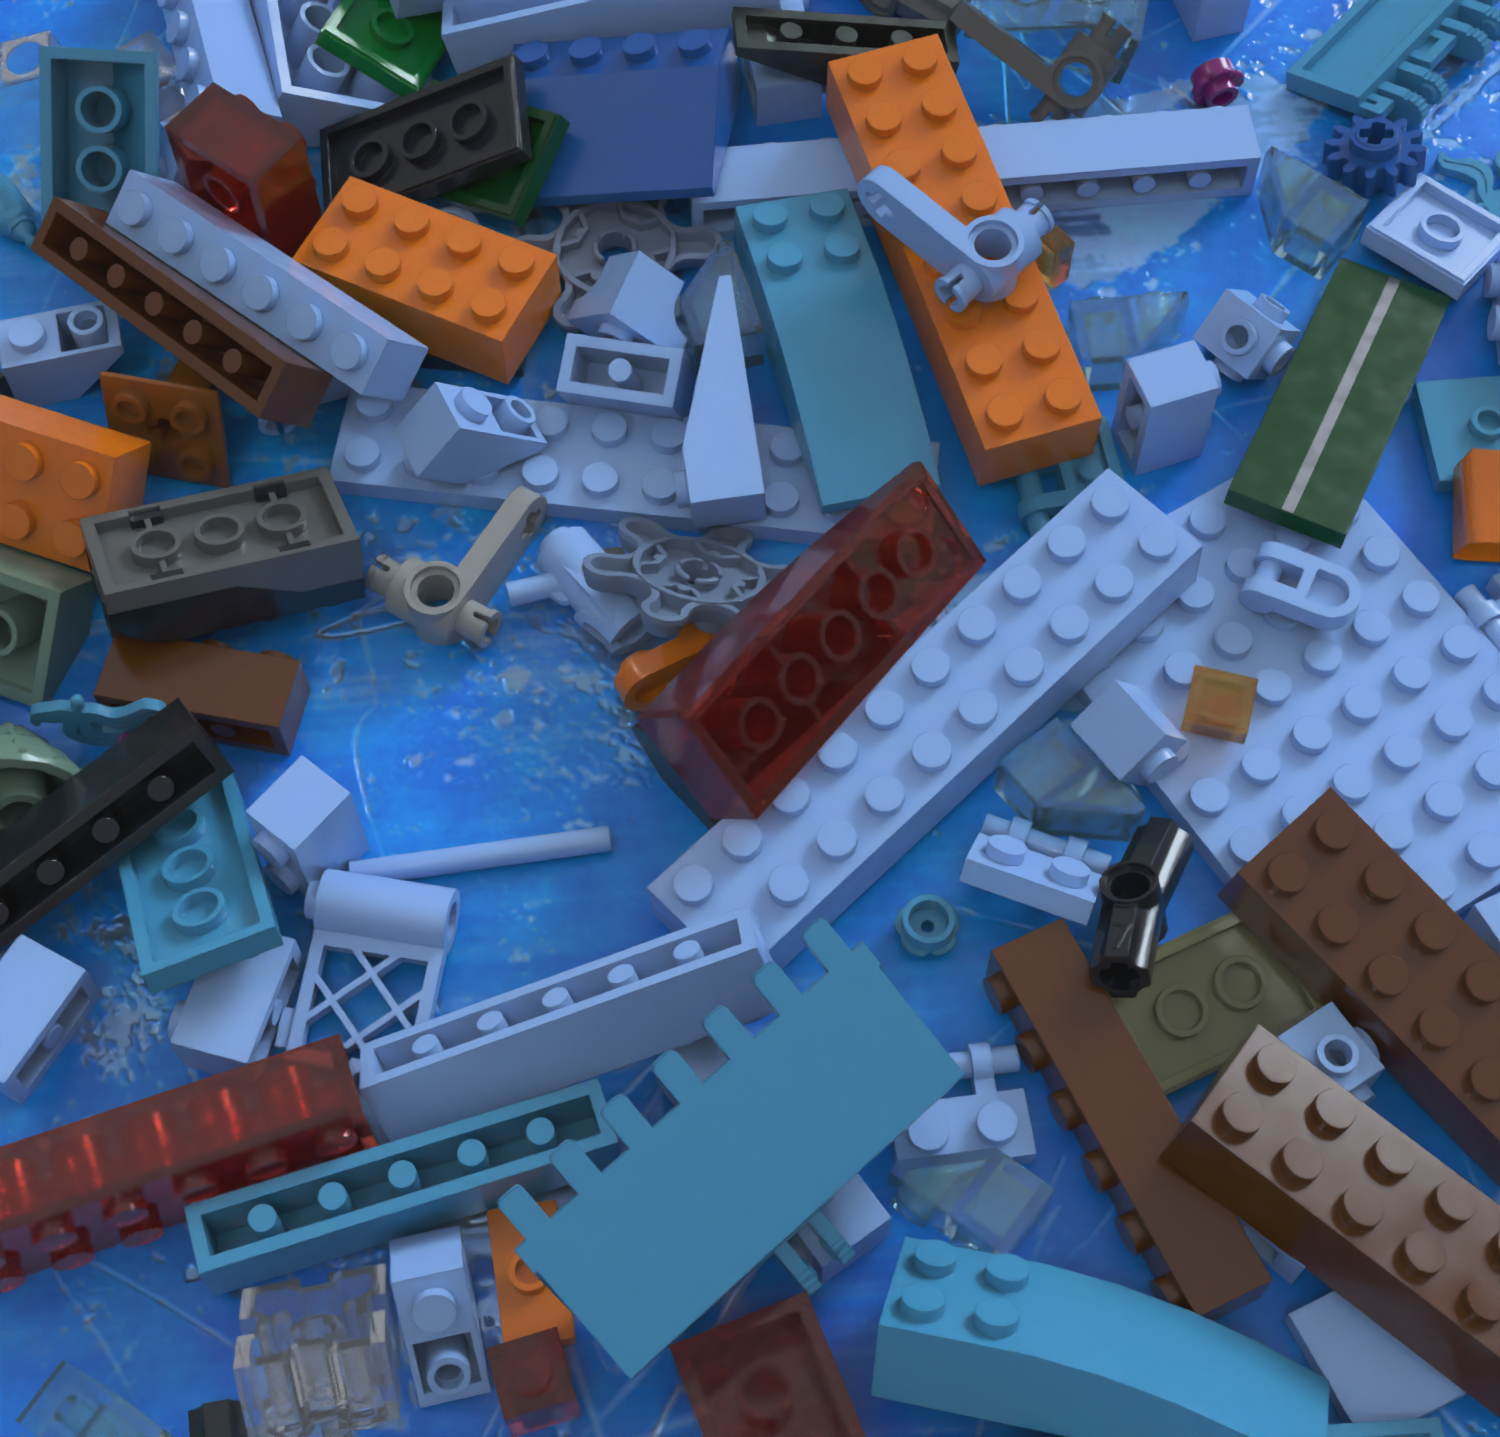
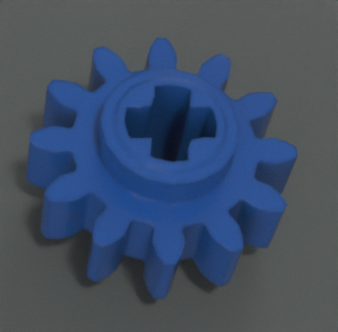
M1384 114L1381 116L1376 115L1374 118L1366 120L1359 115H1354L1351 129L1343 125H1334L1332 138L1324 140L1322 164L1326 165L1325 178L1328 181L1342 179V193H1348L1355 188L1363 193L1365 199H1370L1374 193L1383 191L1388 196L1395 197L1397 183L1414 187L1416 185L1417 173L1424 171L1427 147L1422 145L1423 132L1414 130L1406 133L1407 119L1405 118L1392 122L1386 119Z

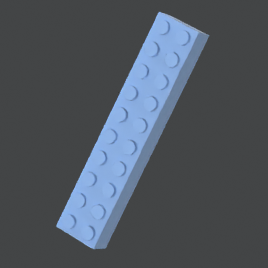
M1107 468L647 886L655 916L673 933L736 909L749 906L773 962L783 969L806 947L800 936L801 932L817 918L825 919L831 924L1196 582L1203 544L1111 469Z

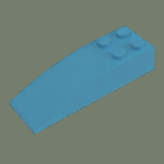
M844 188L735 206L734 258L821 513L825 514L940 492L941 482L908 358L879 269L848 189Z
M905 1236L878 1324L871 1396L1065 1437H1327L1330 1381L1254 1339L1190 1310L1128 1287L1056 1266L1024 1260L1013 1254H993L952 1246L942 1240H921Z

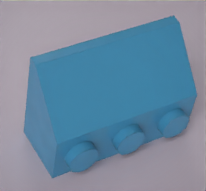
M39 46L41 221L43 222L54 196L105 210L110 214L130 169L160 177L159 52Z

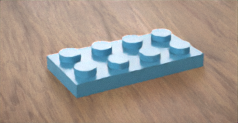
M232 773L117 860L141 976L151 995L284 945L259 854L251 843L254 836L245 812V804L235 773Z

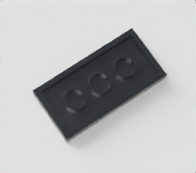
M514 53L320 129L324 212L349 176L421 202L532 160L524 64Z

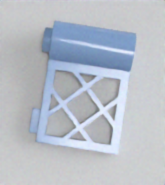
M326 869L320 880L312 881L309 884L305 897L304 915L306 919L313 920L314 931L296 1008L283 1007L274 1044L277 1049L286 1050L284 1061L288 1065L360 1076V1059L346 1057L358 1048L360 1049V1045L368 1042L398 1020L405 1029L412 1027L406 1015L417 1007L414 1025L434 1018L446 957L451 950L457 931L460 911L459 889L334 869ZM327 950L355 954L366 970V973L335 994L331 993L321 978ZM365 956L385 960L372 968ZM403 962L427 966L422 990L400 1005L396 1003L380 979ZM374 983L392 1010L358 1033L340 1005ZM318 989H320L326 1000L315 1007ZM334 1010L352 1038L328 1054L305 1050L310 1026Z

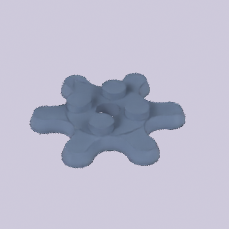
M672 199L557 205L555 208L563 215V219L555 231L543 235L526 234L515 239L557 254L559 275L565 289L554 303L552 308L553 318L564 332L582 334L585 332L566 319L575 300L585 295L602 273L606 262L601 254L605 250L618 246L630 252L641 251L673 274L682 268L707 267L713 264L722 251L723 240L721 234L716 229L707 225L681 227L673 224L664 214V210ZM680 294L676 300L674 310L676 323L683 313V300Z
M641 517L625 518L618 524V534L622 548L629 554L593 553L584 557L582 563V571L588 587L599 592L625 593L636 596L635 605L640 609L645 630L654 636L665 638L678 635L686 624L694 623L698 629L707 633L721 634L729 631L731 628L748 641L755 643L769 642L773 640L783 625L784 618L778 609L768 603H799L804 600L813 586V576L803 568L793 565L766 564L753 559L747 554L754 539L752 532L748 529L726 525L711 526L705 535L690 537L672 534L659 523Z

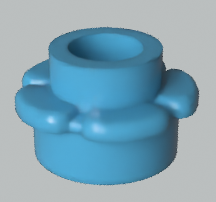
M933 894L919 895L910 900L897 913L895 931L902 937V947L910 954L917 957H925L929 953H932L934 956H942L948 953L956 944L955 932L960 929L959 916L954 908L942 897ZM922 924H932L934 927L933 931L924 932L921 928Z

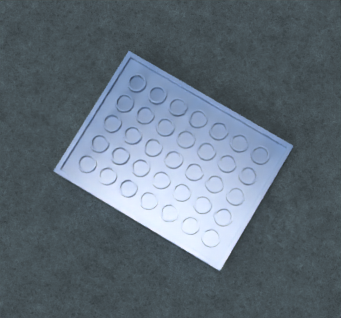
M1234 477L1167 514L1168 517L1203 544L1196 582L1082 687L1075 696L1086 709L1114 679L1138 686L1188 740L1175 753L1178 757L1175 766L1160 780L1151 784L1146 782L1145 785L1177 826L1191 834L1193 846L1221 882L1226 886L1238 871L1331 787L1458 916L1472 908L1474 904L1500 890V651L1479 628L1476 629L1462 608L1379 514L1363 498L1341 549L1224 504L1227 491ZM1266 541L1279 542L1338 564L1351 571L1359 580L1362 589L1361 602L1352 620L1340 629L1323 630L1275 612L1257 613L1243 606L1238 599V594L1244 580L1254 575L1256 571L1253 560L1261 543ZM1288 577L1279 579V583L1295 589L1299 581Z

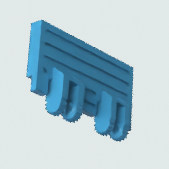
M1357 0L1286 71V87L1293 92L1368 119L1384 114L1385 118L1387 117L1395 121L1405 118L1408 125H1419L1429 115V104L1433 106L1435 104L1439 105L1446 98L1447 92L1450 90L1448 89L1449 84L1446 83V79L1441 77V74H1437L1436 71L1434 73L1431 72L1447 54H1451L1463 59L1468 58L1470 61H1481L1491 51L1492 45L1490 41H1500V11L1498 8L1493 9L1500 0Z

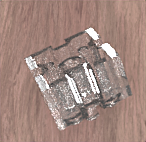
M386 1263L332 1272L328 1274V1283L307 1287L301 1286L299 1278L242 1289L239 1324L242 1335L236 1338L233 1373L248 1437H308L313 1432L316 1423H320L323 1437H351V1429L366 1430L385 1421L400 1419L401 1384L397 1369L401 1368V1335Z

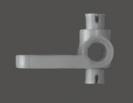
M519 486L506 498L458 566L437 560L425 562L417 557H410L401 564L393 560L391 556L383 553L375 559L377 564L383 566V569L381 570L371 564L365 578V588L384 596L385 610L412 624L414 632L424 642L440 646L454 645L465 637L477 646L485 648L491 643V638L485 636V632L495 637L502 621V613L486 606L539 532L545 518L547 500L544 496L524 486ZM436 600L449 601L445 605L439 607L428 606L430 603Z

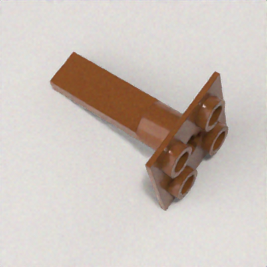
M180 359L166 382L106 371L100 372L99 376L108 428L152 442L148 475L223 488L231 487L222 405L218 387Z

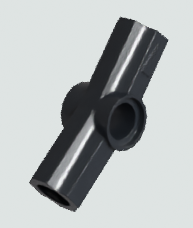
M1151 816L1147 824L1138 826L1121 861L1105 870L1099 879L1102 907L1089 966V974L1092 985L1106 990L1112 998H1136L1137 993L1141 989L1151 986L1158 943L1165 937L1168 931L1165 911L1193 852L1191 834L1179 828L1173 819Z

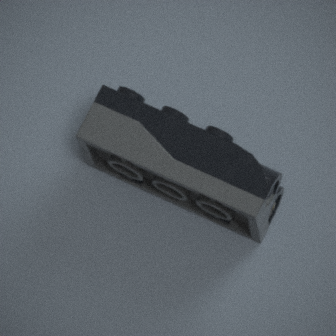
M327 466L79 519L92 581L97 597L101 601L111 638L127 635L132 639L149 642L181 640L199 635H210L221 630L260 621H271L282 616L321 607H332L343 602L366 597L360 538Z

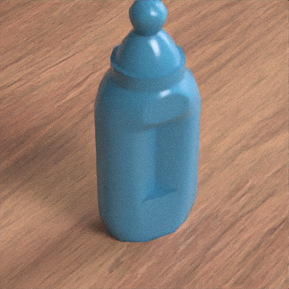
M0 172V233L12 238L16 242H25V245L31 248L36 237L34 236L36 224L34 222L33 207L11 179Z

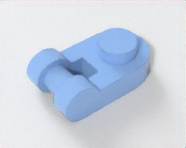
M1266 541L1261 543L1254 557L1253 565L1256 569L1254 575L1244 580L1238 594L1240 603L1251 611L1257 613L1275 612L1314 628L1334 630L1340 629L1352 620L1361 602L1362 589L1359 580L1346 568L1285 544ZM1288 577L1299 581L1295 589L1279 583V579Z

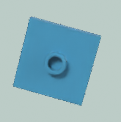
M1500 376L1417 381L1414 383L1410 394L1435 493L1453 491V469L1472 448L1500 450Z

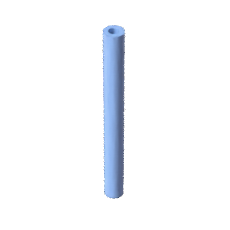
M607 825L349 861V872L409 880L612 851L609 827Z

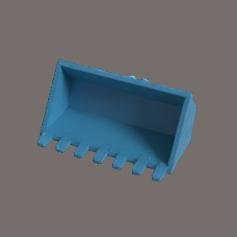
M815 919L801 932V940L826 971L803 993L798 990L775 962H766L752 975V984L777 1015L755 1036L751 1037L733 1013L723 1005L716 1006L702 1019L703 1029L728 1059L703 1082L680 1054L673 1049L665 1051L652 1063V1072L678 1103L656 1124L651 1126L632 1102L623 1094L615 1095L601 1108L600 1114L627 1147L603 1171L600 1172L572 1139L564 1140L550 1153V1162L577 1193L550 1218L524 1187L519 1184L512 1186L497 1201L499 1209L525 1238L514 1251L545 1286L587 1328L630 1379H633L749 1272L756 1266L760 1267L772 1255L809 1296L822 1286L817 1272L804 1258H800L787 1241L807 1224L818 1237L819 1244L832 1259L838 1260L842 1265H845L856 1254L852 1247L821 1210L834 1199L833 1196L965 1075L886 977L881 963L865 943L860 941L850 950L825 919Z

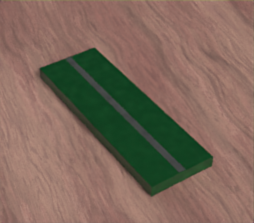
M1341 257L1231 482L1224 504L1341 549L1451 297Z

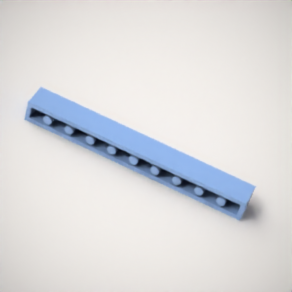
M1248 105L1213 106L1176 111L1160 110L1152 113L1115 116L1102 115L1065 120L1049 119L1040 122L1003 125L990 124L978 127L1012 208L1017 210L1026 199L1034 198L1039 201V206L1031 213L1039 211L1043 205L1049 211L1251 195L1261 160ZM827 137L818 140L781 143L767 142L757 145L727 147L715 196L689 198L691 225L710 226L716 229L722 238L734 237L735 206L844 188L848 189L862 227L874 226L870 214L859 199L857 182L839 138Z

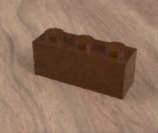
M125 635L113 638L93 695L97 703L109 707L125 706L142 698L158 699L167 706L176 698H179L215 743L290 756L311 690L301 661L295 660L290 655L280 651L248 652L234 649L224 642L212 639L202 640L200 643L185 640L149 642L132 639Z

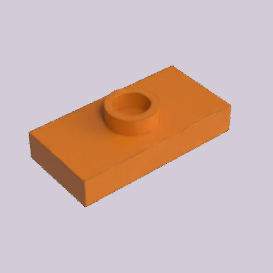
M556 1199L536 1202L549 1218L558 1211ZM500 1209L486 1211L506 1356L577 1343L573 1313L545 1286L514 1251L525 1238Z

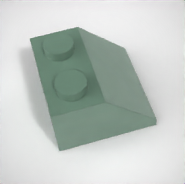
M0 543V695L32 706V704L51 701L90 632L96 591L91 574Z

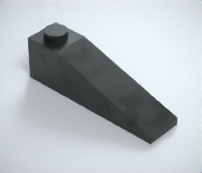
M733 6L732 10L736 56L827 86V66L829 61L933 34H938L955 76L960 63L954 23L952 21Z

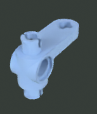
M885 165L875 167L857 185L859 199L870 216L944 275L934 282V289L938 298L945 305L951 298L957 297L950 304V309L954 312H962L973 299L980 302H993L1010 295L1017 285L1019 274L1041 255L1042 242L1040 238L1048 234L1055 225L1053 216L1045 205L1032 215L1031 212L1039 206V201L1034 198H1028L1017 210L1007 207L1000 208L993 215L979 217L965 226L901 174ZM983 257H992L997 260H987Z

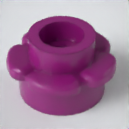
M1225 57L1214 58L1201 64L1190 77L1193 86L1191 93L1194 96V102L1197 105L1206 103L1208 107H1225L1229 105L1239 94L1237 87L1241 86L1244 82L1243 72L1235 70L1232 61Z

